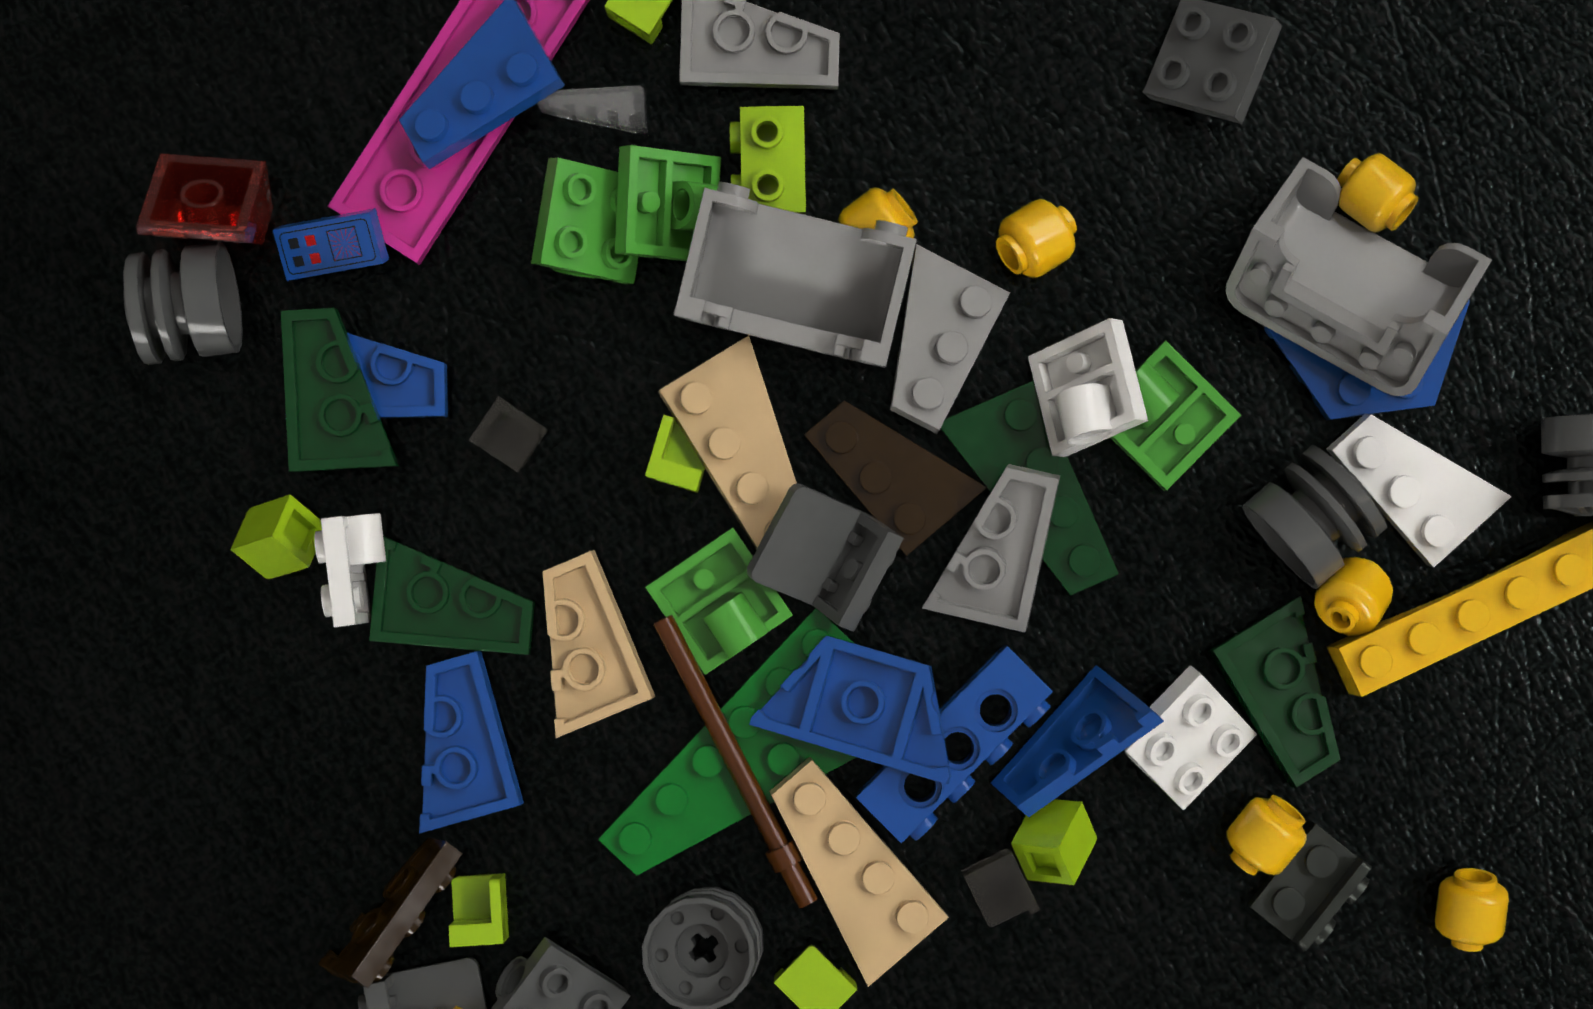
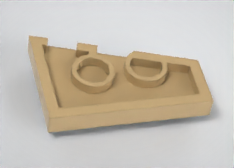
M595 550L543 571L547 634L550 636L553 669L550 671L552 691L555 694L556 719H554L556 738L656 697Z

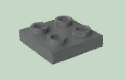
M1181 0L1143 93L1154 101L1243 124L1282 25L1276 18L1203 0Z
M544 937L528 959L523 956L516 957L504 968L496 984L495 992L498 1000L491 1009H621L631 995L625 987Z

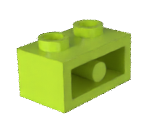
M804 106L740 107V122H730L731 154H741V174L731 175V184L749 188L748 199L757 201L759 204L806 215Z

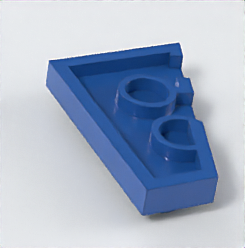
M504 0L399 121L421 161L431 169L564 87L565 84L517 1Z
M347 333L380 418L448 417L447 364Z
M476 651L427 665L424 730L426 731L425 764L422 765L421 786H424L423 811L420 814L419 833L522 805L524 803L482 652Z
M1096 665L994 778L991 784L1027 817H1030L1160 725L1164 720Z

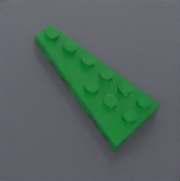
M816 608L721 708L769 804L774 802L770 790L808 757H811L825 774L856 758L845 753L749 725L751 717L757 710H761L781 688L780 685L789 675L807 660L811 651L826 635L854 643ZM706 726L695 735L598 839L636 876L751 815Z

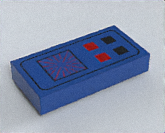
M376 208L281 225L273 229L286 281L383 264L389 260Z

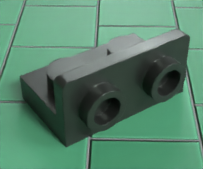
M1313 822L1305 830L1307 841L1301 850L1279 875H1270L1247 903L1249 907L1305 951L1312 943L1319 946L1327 939L1336 925V921L1333 919L1334 915L1345 901L1348 904H1352L1361 896L1369 884V879L1366 875L1372 868L1367 862L1357 857Z

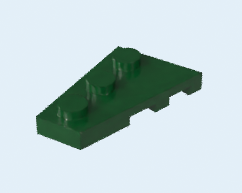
M336 308L281 311L289 472L399 466L338 310Z

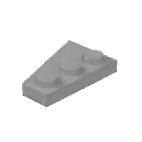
M682 0L680 85L838 90L840 33L780 11L776 13L746 2V0Z
M916 244L913 253L912 272L905 306L903 332L890 410L937 434L1010 292Z
M1008 464L922 609L1026 632L1061 475Z

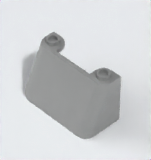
M1302 157L1252 228L1227 281L1225 290L1227 298L1232 306L1242 314L1380 391L1392 396L1411 394L1417 388L1492 259L1468 246L1459 243H1447L1439 246L1429 262L1424 261L1336 213L1335 210L1339 204L1341 192L1340 183L1329 171Z
M719 182L717 191L704 188L674 316L882 368L886 367L917 239L906 237L908 227L876 220L875 229H861L759 204L757 201L748 199L749 188Z

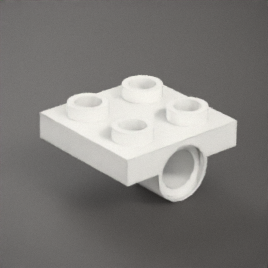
M1106 319L1028 356L1052 456H1069L1148 421L1123 320Z
M381 514L321 519L322 531L315 532L314 541L317 560L320 564L326 563L328 584L321 586V601L325 617H333L334 627L371 623L372 615L365 564L386 562Z
M1190 665L1150 706L1164 722L1124 749V751L1181 809L1185 810L1253 740L1257 733L1207 679Z

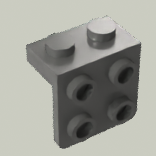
M797 483L792 485L787 491L747 567V575L759 584L814 606L838 626L854 632L861 617L868 610L871 599L888 567L893 563L896 552L904 538L872 515Z
M472 957L386 973L379 981L372 982L369 988L363 987L364 993L358 995L359 1009H453L455 1006L461 1009H488L479 964Z

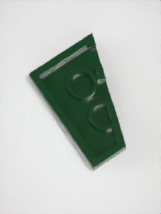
M383 536L386 562L376 563L369 641L530 655L535 601Z
M1301 596L1294 597L1208 651L1290 787L1296 788L1341 760L1326 697L1322 696L1314 665L1317 660L1313 643H1309L1303 619L1305 610Z

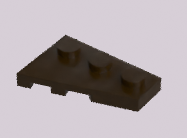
M845 400L804 434L874 518L904 538L899 549L905 556L987 488Z
M427 838L386 885L383 892V897L386 901L380 908L372 909L366 915L361 913L349 927L353 933L349 944L339 955L329 950L318 965L333 976L369 988L372 982L382 979L391 968L394 961L392 954L402 939L411 936L423 922L425 917L423 909L432 896L444 890L452 881L456 873L454 865L462 853L447 841Z

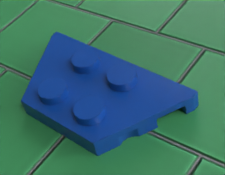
M1468 300L1417 388L1411 394L1404 396H1392L1382 392L1265 326L1264 329L1268 337L1274 339L1289 361V367L1299 382L1307 387L1312 395V401L1326 421L1363 416L1364 414L1372 415L1424 408L1436 404L1470 300Z
M826 635L811 651L807 660L789 675L780 685L781 688L761 710H757L750 720L749 725L937 782L949 784L951 779L932 667Z

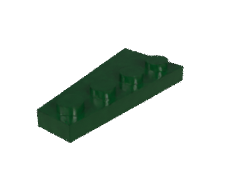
M1034 381L945 419L940 430L964 458L963 460L990 493L1008 464L1061 475L1042 562L1068 595H1073L1119 574L1068 457L1052 456Z

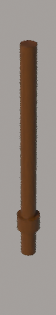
M671 614L655 622L653 625L769 849L765 855L775 873L781 872L798 908H803L813 903L818 898L799 863L803 857L794 839L788 840L673 615Z

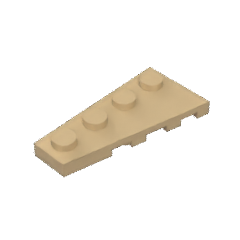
M748 335L666 385L658 393L752 545L757 550L787 491L797 482Z
M808 757L770 790L774 802L869 987L948 919V915L811 757Z

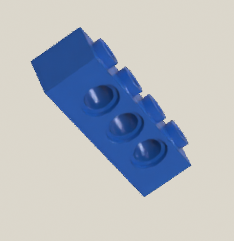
M1003 645L939 709L944 738L951 733L962 732L968 735L971 740V750L966 758L960 761L948 760L951 772L949 784L934 781L933 790L928 796L920 799L913 798L904 789L905 780L910 773L883 765L855 793L856 798L901 844L909 835L917 841L938 820L932 812L946 798L955 803L972 787L975 780L970 774L984 760L991 766L1010 749L1013 742L1008 736L1022 722L1030 728L1047 712L1051 705L1045 699L1053 691L1008 646ZM993 694L1002 695L1008 702L1007 716L1003 721L996 724L984 722L980 715L982 701Z

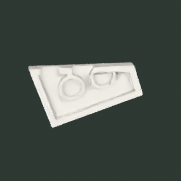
M1364 414L1326 448L1337 462L1345 466L1363 484L1378 510L1425 564L1430 567H1435L1512 497L1371 414Z

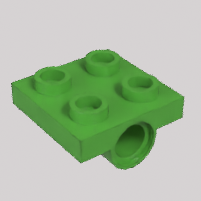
M634 145L619 147L615 254L687 261L704 188L717 191L718 183L720 182L721 157Z
M559 157L548 158L531 264L549 267L553 271L572 276L599 278L622 284H634L639 256L615 254L618 172Z
M1164 341L1136 369L1148 421L1110 438L1160 488L1166 491L1241 414L1167 341Z
M731 528L645 587L664 616L673 615L698 666L705 675L793 616L776 590L755 582L747 575V567L753 555L734 528Z

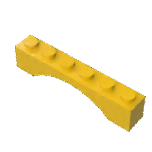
M1593 521L1562 535L1530 555L1482 579L1426 604L1380 621L1375 629L1361 636H1347L1326 646L1348 694L1363 697L1593 589Z

